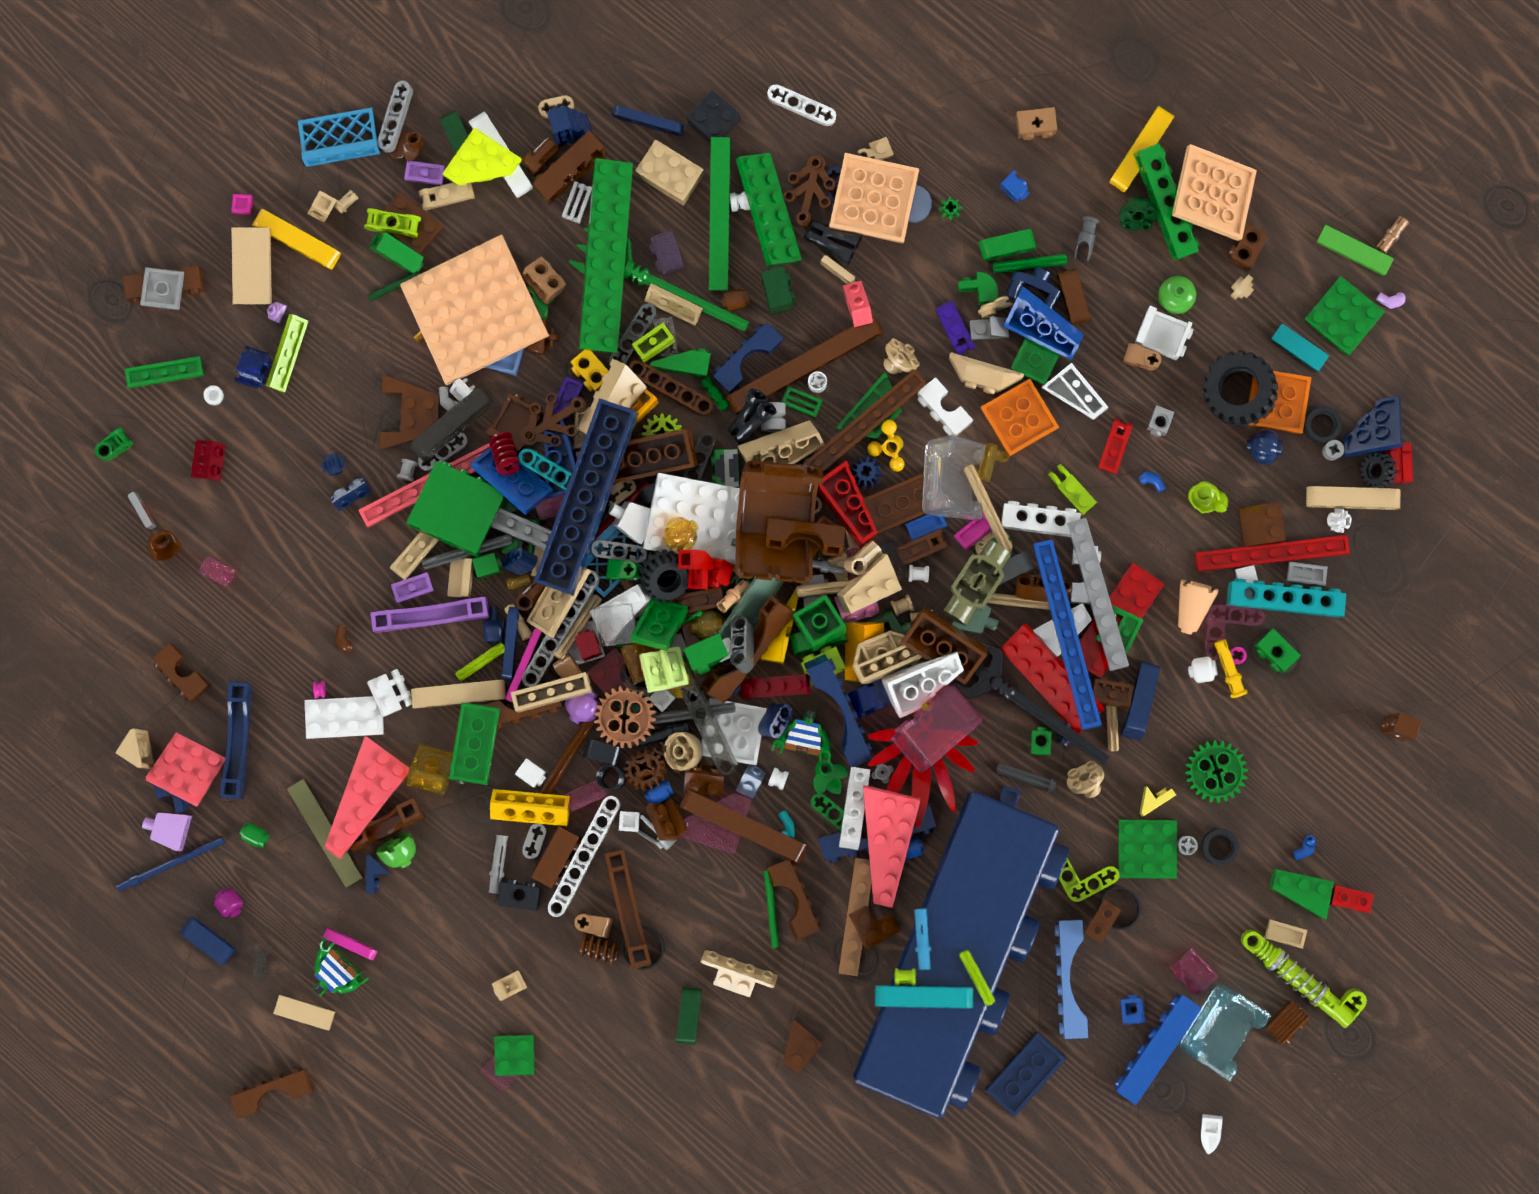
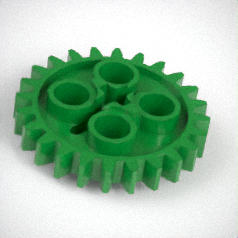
M1213 740L1212 746H1210L1207 741L1205 742V748L1198 745L1199 752L1192 750L1194 757H1187L1191 764H1185L1186 767L1190 768L1189 771L1184 772V774L1190 775L1186 782H1192L1189 789L1196 788L1197 790L1194 795L1201 793V800L1208 797V802H1212L1213 798H1215L1216 803H1220V798L1222 797L1224 802H1227L1228 795L1233 799L1235 798L1233 792L1241 793L1238 787H1245V784L1241 781L1248 779V777L1243 775V772H1247L1248 769L1242 766L1247 762L1240 761L1243 754L1236 755L1238 748L1231 750L1232 744L1224 747V741L1217 745L1216 740ZM1220 754L1225 755L1227 758V762L1224 765L1218 762ZM1210 755L1214 758V765L1210 760ZM1202 760L1208 762L1209 766L1206 771L1201 770L1199 767ZM1215 768L1220 769L1218 777L1220 779V782L1222 783V788L1219 787L1217 775L1212 774V771H1214ZM1227 772L1233 776L1231 783H1226L1224 780V775ZM1209 778L1215 783L1213 789L1206 787L1205 783Z

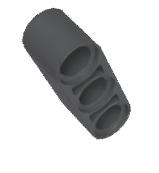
M1027 551L1008 559L1002 568L1005 576L999 585L1034 569Z
M739 615L731 622L730 661L739 672L748 673L754 666L755 629L745 616Z

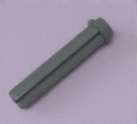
M998 763L996 773L1046 789L1047 793L1049 791L1054 792L1057 783L1054 781V778L1049 780L1002 763Z

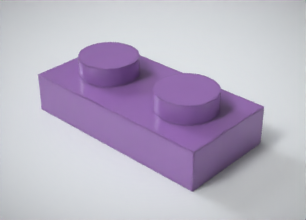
M407 161L404 179L411 182L443 185L444 176L442 173L445 171V166Z
M427 572L391 584L397 603L434 591Z

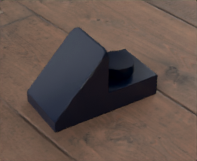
M366 855V894H377V890L380 889V878H377V874H392L374 855Z

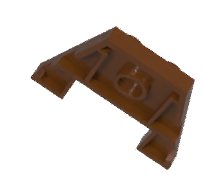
M383 375L382 393L402 394L400 432H380L379 449H388L392 446H398L409 441L438 434L439 395Z

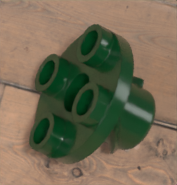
M1139 196L1129 198L1119 211V221L1124 230H1149L1157 217L1155 205L1151 201Z

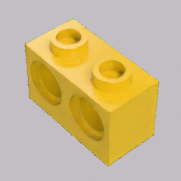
M584 350L571 361L573 366L571 370L577 377L581 375L584 378L585 382L583 384L589 391L599 392L604 381L601 379L599 383L592 382V377L599 374L603 378L609 371L591 350ZM583 360L590 362L589 366L585 369L579 367L580 362Z

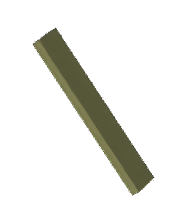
M305 779L287 788L344 886L347 888L362 879L363 876L348 851H346L341 859H338L324 848L332 824Z

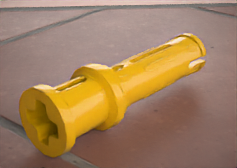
M1226 639L1215 642L1214 645L1225 671V682L1228 683L1232 693L1230 695L1231 698L1247 694L1248 692L1244 689L1241 681L1242 675L1237 672Z

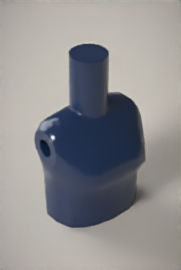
M497 607L490 608V619L483 622L484 643L504 642L505 621L498 619Z

